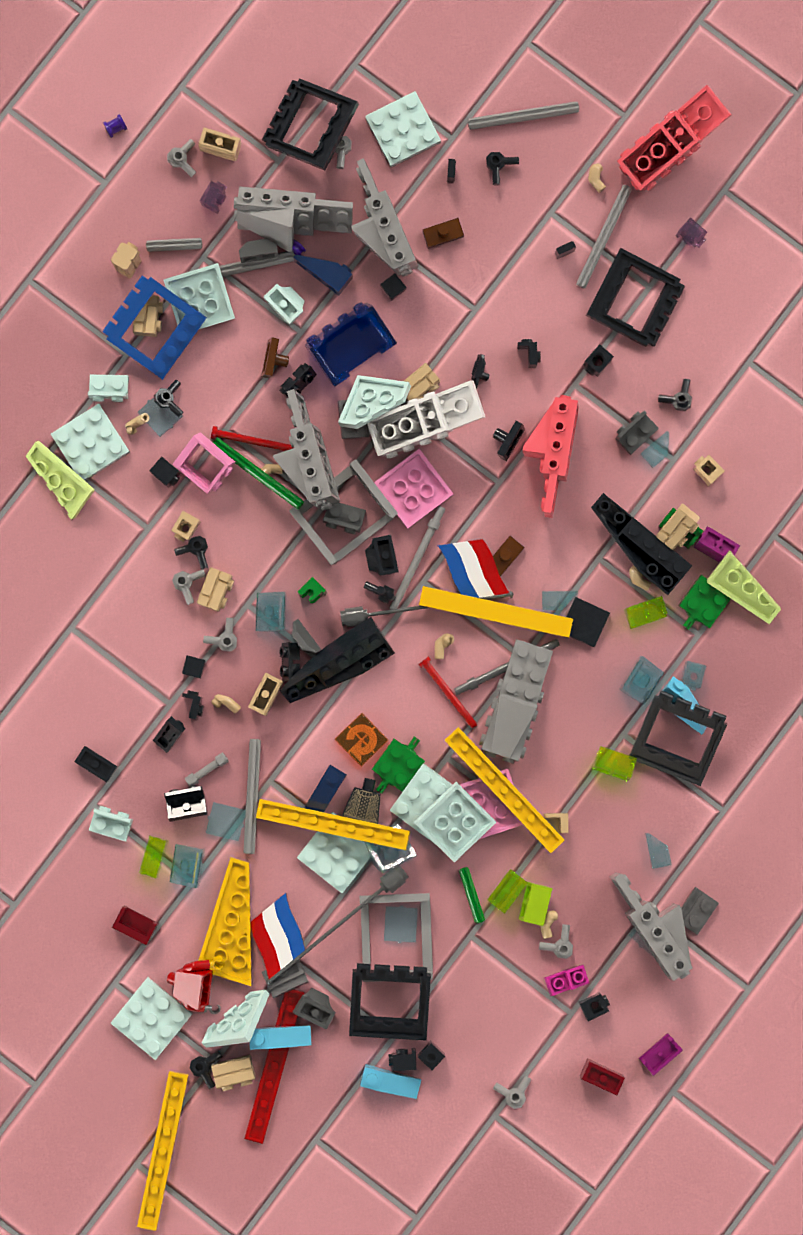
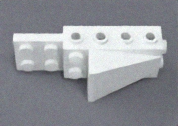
M470 380L437 394L435 392L423 395L424 398L419 400L417 398L409 400L406 405H399L367 423L377 455L385 456L387 459L398 456L397 452L402 450L408 452L414 450L415 445L420 444L424 446L430 444L431 440L443 439L448 437V433L454 431V429L485 418L474 381Z

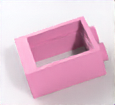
M200 432L192 437L172 465L208 494L212 491L216 492L223 484L221 480L224 476L228 477L233 471L232 466L235 461ZM200 445L224 464L212 482L188 463Z

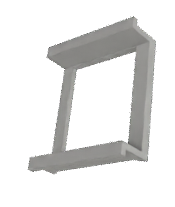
M356 459L350 463L349 467L334 477L336 487H339L355 474L386 515L333 555L302 514L314 506L308 499L304 500V504L300 509L293 507L289 510L331 565L336 564L398 514Z
M430 893L377 895L369 903L420 902L423 967H427V973H431V980H433ZM371 895L360 896V904ZM369 903L361 909L362 957L364 964H371ZM362 980L363 982H382V981Z

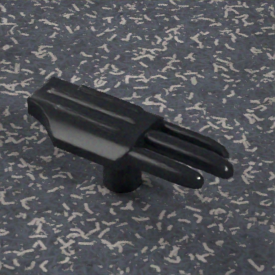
M478 354L472 370L471 379L474 381L476 389L480 379L487 381L490 376L484 372L486 362L485 355Z

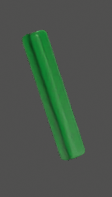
M468 867L461 868L459 873L476 924L485 921V917Z

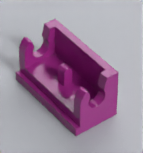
M707 526L693 548L720 563L729 550L735 556L740 545Z
M667 1033L641 1055L639 1059L654 1076L683 1050Z

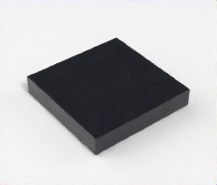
M575 597L566 616L573 619L569 637L594 648L610 612Z

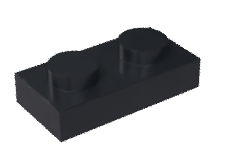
M87 746L83 747L74 761L106 783H108L118 767Z

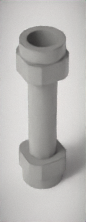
M222 752L215 757L214 761L195 774L191 773L184 779L189 786H195L199 783L198 780L217 767L224 766L229 760Z

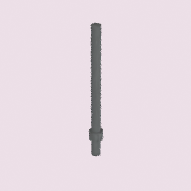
M555 639L540 647L552 650L560 646V644ZM509 662L479 677H472L466 680V683L454 688L456 695L469 689L472 691L478 688V685L506 672Z

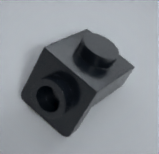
M522 339L521 342L517 343V349H528V368H536L537 363L541 362V352L537 351V342H533L532 339Z
M188 690L187 694L182 693V697L193 699L189 718L198 720L199 716L202 717L204 705H201L203 697L198 696L199 692Z

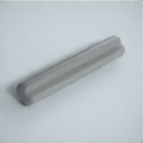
M202 239L146 241V249L148 252L202 249Z

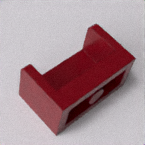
M124 905L112 928L147 945L159 923Z
M588 1058L580 1074L582 1080L616 1096L625 1079L622 1074Z

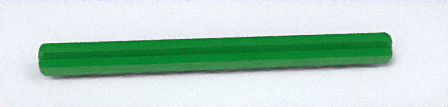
M219 438L213 441L218 448L235 461L236 465L293 507L300 509L303 506L304 501L229 445Z

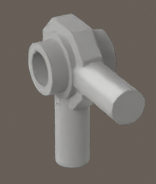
M347 136L342 137L335 151L338 154L337 169H344L345 155L351 151L352 141Z
M191 139L182 148H173L167 154V161L173 167H181L190 177L196 173L186 162L187 153L195 146V142Z
M204 569L192 574L182 571L175 574L172 579L175 589L183 592L187 605L194 603L190 592L192 581L205 577Z
M226 618L224 633L219 637L204 636L203 643L216 644L222 651L234 650L237 646V637L233 634L234 618Z
M562 925L561 939L555 942V944L540 942L539 950L553 951L558 958H569L573 951V945L568 940L570 925Z
M525 1076L518 1088L508 1090L499 1083H496L493 1089L505 1096L508 1106L513 1109L522 1108L526 1101L524 1092L531 1079Z

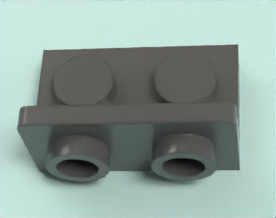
M645 410L641 414L638 411L630 418L632 422L628 426L624 424L617 431L618 435L615 439L630 455L659 429L646 415L647 412Z
M336 503L332 505V508L326 510L323 523H326V527L332 529L341 527L344 528V532L355 535V532L360 533L366 510L343 503Z

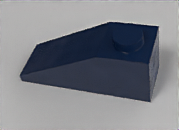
M301 255L293 257L296 264L338 296L353 279L352 270L345 264L341 266L336 262Z
M330 764L304 808L325 812L347 774Z

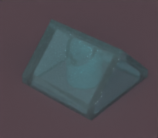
M286 592L257 593L256 631L285 632Z
M640 656L619 690L645 705L664 672L648 659Z
M399 824L394 826V828L401 829ZM409 841L407 850L365 842L374 866L382 874L417 857Z
M175 844L169 882L198 888L205 848Z

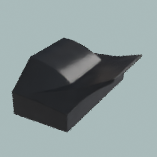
M391 535L372 538V543L365 550L369 571H374L379 576L399 573Z

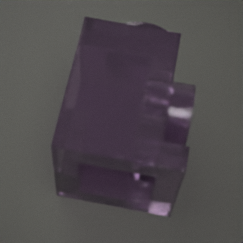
M211 181L200 199L201 205L218 214V205L224 203L227 187L218 181L217 183Z
M690 217L679 229L676 237L682 236L683 241L687 245L700 248L707 240L704 238L707 231Z

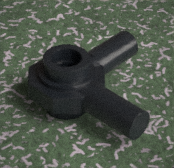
M490 152L486 157V166L492 171L494 186L500 185V170L505 165L519 164V157H504L500 152Z
M683 379L681 392L674 396L659 395L658 402L673 404L674 408L679 411L688 410L691 408L692 397L688 393L691 380Z
M175 380L168 388H160L156 392L154 402L160 408H169L176 416L180 417L184 412L173 402V393L179 388L181 383Z
M201 536L193 537L188 545L174 549L176 556L191 552L197 556L201 570L208 568L205 558L208 545L205 538Z
M368 581L364 584L365 589L378 594V600L386 604L391 600L394 601L396 598L393 594L395 590L386 585L378 587Z
M219 1050L207 1058L198 1056L191 1060L189 1068L194 1076L202 1077L207 1087L211 1089L216 1085L208 1073L210 1064L223 1056Z

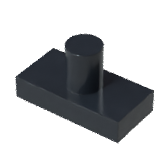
M515 421L509 433L497 428L493 434L494 439L502 442L497 454L506 462L525 431L522 423Z
M171 716L155 736L153 742L168 753L186 728L181 721L175 720Z

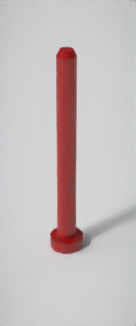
M213 426L211 432V439L214 440L218 437L282 451L294 448L290 444L218 430L217 426Z
M430 657L425 658L418 664L420 668L424 667L468 725L471 728H475L477 726L476 721L431 665Z

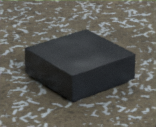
M448 159L447 182L449 183L455 182V159Z
M574 241L556 248L555 255L557 259L575 252L576 245Z
M396 273L380 284L391 300L407 289Z
M187 655L182 674L201 679L206 660Z

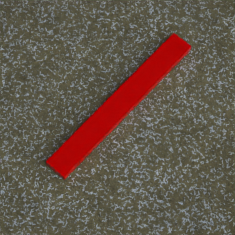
M293 989L284 993L275 1027L296 1026L298 1015H295L293 1010L302 995H304V991ZM290 1047L273 1048L268 1051L244 1138L246 1140L260 1144L264 1142Z

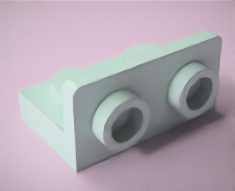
M90 374L89 398H93V401L102 402L104 399H112L113 402H123V399H128L129 376Z
M100 806L99 809L94 808L89 831L126 842L133 819L129 818L130 814L118 811V814L110 812V808Z

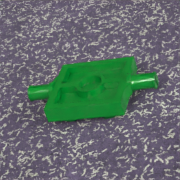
M700 575L678 605L689 616L683 627L690 630L696 621L702 623L707 628H711L731 598L708 584L707 578Z
M415 736L408 745L401 744L393 738L371 770L376 772L382 779L376 788L380 793L383 794L388 785L395 786L403 792L425 762L414 751L420 742Z

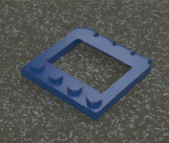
M142 275L135 284V287L140 290L139 294L133 289L123 301L129 308L126 309L120 305L112 317L118 323L115 324L109 321L102 332L108 336L106 340L163 380L207 317L152 277L147 279ZM156 292L186 315L152 360L125 341L122 336L152 294Z

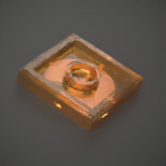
M363 713L335 738L338 744L361 767L388 741Z

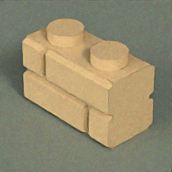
M203 128L198 146L202 152L237 161L242 143L238 137H230L228 134Z
M124 242L120 243L117 253L115 252L111 258L116 271L128 278H132L136 271L135 268H138L141 263L140 252L137 250L138 247L130 242L127 244Z
M152 295L134 319V335L157 337V332H161L162 321H159V313H163L164 303L161 302L159 296Z
M424 363L404 380V382H409L411 385L406 402L416 398L418 400L424 398L423 395L428 392H435L440 387L438 385L440 379L427 363Z
M681 504L656 537L672 550L677 546L681 548L688 540L685 537L688 532L693 534L698 528L699 524L697 522L700 517L686 505Z
M210 567L197 604L217 612L221 608L224 609L228 598H225L227 590L231 591L234 585L233 576Z
M265 673L248 707L267 716L283 681Z
M251 1055L215 1063L211 1066L216 1088H222V1091L233 1089V1085L241 1083V1086L252 1084V1080L256 1078Z

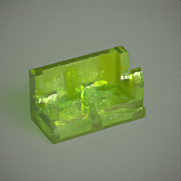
M662 596L624 609L630 629L665 618L668 614Z
M600 746L592 770L628 782L632 777L637 758Z
M149 835L139 871L140 874L158 878L168 840Z
M510 869L487 900L505 914L528 882Z

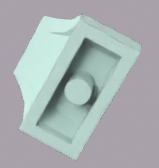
M276 284L263 296L267 303L289 325L304 312L302 308L305 301L291 286L281 287Z

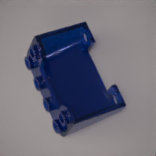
M360 302L356 304L352 312L340 315L336 323L326 325L321 329L322 332L317 336L314 334L306 339L305 347L334 387L350 377L349 372L378 352L383 354L397 344L373 305L369 303L363 304Z

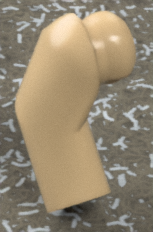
M597 163L590 167L588 180L600 193L606 186L600 180L603 167Z
M632 565L629 571L631 582L648 591L651 582L643 579L642 574Z
M220 694L215 695V698L211 701L217 708L224 704L234 714L241 708L232 698Z
M554 910L547 911L544 926L540 925L543 939L552 937L550 926L554 920L558 919V914Z

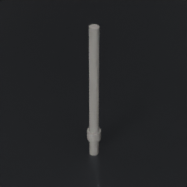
M439 506L433 519H430L424 538L389 609L398 608L435 530L439 529L441 524L439 522L446 510L445 508Z

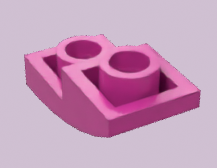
M584 965L544 977L550 996L589 984Z

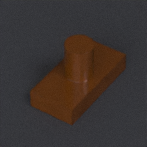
M459 218L422 229L428 249L464 237Z
M272 337L268 340L261 377L270 378L273 374L274 365L288 366L289 356L277 354L278 338Z
M509 536L493 555L500 577L525 548L512 536Z

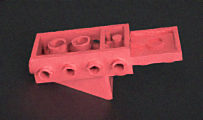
M706 85L678 110L670 111L664 117L665 120L660 124H655L649 130L650 133L645 137H640L635 142L636 145L634 147L626 149L620 155L621 158L617 160L620 164L619 168L625 175L628 174L632 179V185L637 190L645 191L647 189L650 191L657 185L656 181L660 177L665 178L672 172L670 169L674 165L679 166L686 158L696 152L701 147L700 143L732 114L709 85Z
M566 395L555 397V400L523 446L524 456L541 459L539 470L545 478L544 490L547 493L546 498L542 497L541 509L545 517L553 518L559 481L567 482L579 410L578 400H572L570 396Z

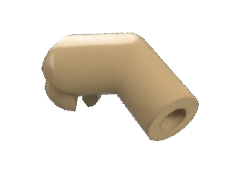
M142 413L127 422L125 425L127 434H136V428L148 422L149 415Z
M265 464L261 468L268 475L283 473V469L279 464Z
M443 634L435 641V659H444V649L454 642L452 634Z

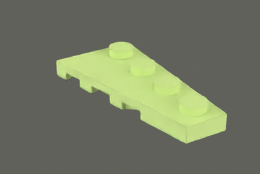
M40 441L35 442L27 453L26 458L39 476H42L47 482V487L57 496V501L60 505L65 507L70 519H75L95 489Z
M730 550L707 579L708 584L768 624L772 622L781 610L780 606Z

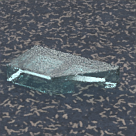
M668 430L641 453V456L652 468L668 456Z
M542 591V610L561 611L578 595V591Z
M645 833L652 869L672 865L668 846L651 834Z

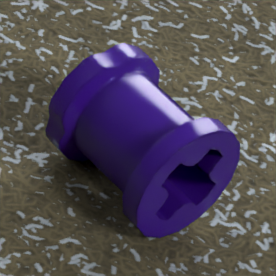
M120 114L109 122H103L111 138L113 134L123 129L127 130Z

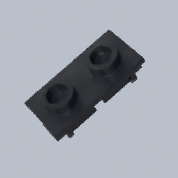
M306 363L301 364L292 374L296 379L293 380L289 377L280 386L281 389L279 391L286 395L287 398V391L293 389L301 394V391L314 380L317 374L310 365Z
M286 642L282 643L279 652L282 658V666L280 667L282 681H289L300 670V664H293V660H300V646H298V643Z

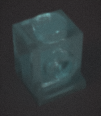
M691 661L685 662L681 681L691 691L701 688L706 665ZM691 673L697 675L696 680L690 678Z

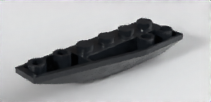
M603 493L591 507L638 572L666 595H669L692 565L659 540L656 535L606 494Z
M370 617L323 648L291 677L280 689V692L289 703H293L359 676L392 656L395 652L378 625Z

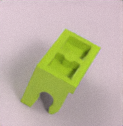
M527 882L519 920L544 926L553 888Z

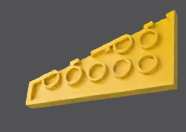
M230 857L199 960H209L210 962L215 957L221 956L223 961H217L215 964L223 965V968L217 971L210 967L213 970V975L252 986L249 862Z

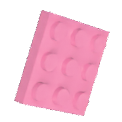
M420 449L374 482L397 511V516L407 529L454 495Z
M509 770L500 771L513 784ZM480 778L460 784L496 821L480 839L523 825Z

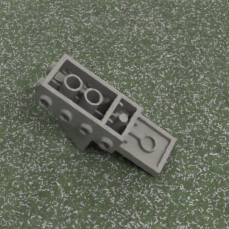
M363 158L357 161L359 167L356 170L362 183L366 182V185L363 187L369 198L365 199L367 205L364 206V209L369 218L352 225L351 228L357 238L398 276H407L413 272V269L419 267L386 190L379 193Z
M240 186L238 197H234V209H237L234 212V221H237L238 229L251 230L288 252H292L294 234L313 236L314 230L352 233L353 202L316 199V193Z
M295 389L287 391L288 398H286L289 409H292L293 416H291L294 427H297L290 430L291 436H289L290 444L294 448L275 454L273 457L312 505L321 510L330 509L333 504L340 502L321 430L310 422L304 397Z
M516 639L503 679H499L497 690H500L498 697H494L491 708L494 709L492 716L488 715L485 726L488 727L486 734L482 733L479 745H482L481 750L485 751V755L494 758L496 755L503 756V761L514 763V760L519 761L520 758H524L526 747L523 746L525 740L530 739L532 729L529 727L531 721L535 722L538 714L536 710L537 703L541 704L544 695L541 689L553 653L552 650Z
M615 872L609 876L631 908L625 912V915L667 978L674 981L679 977L683 979L690 974L689 970L693 967L690 961L680 905L673 903L659 913L654 903L642 901L637 891L631 890L629 887L631 882L625 874Z

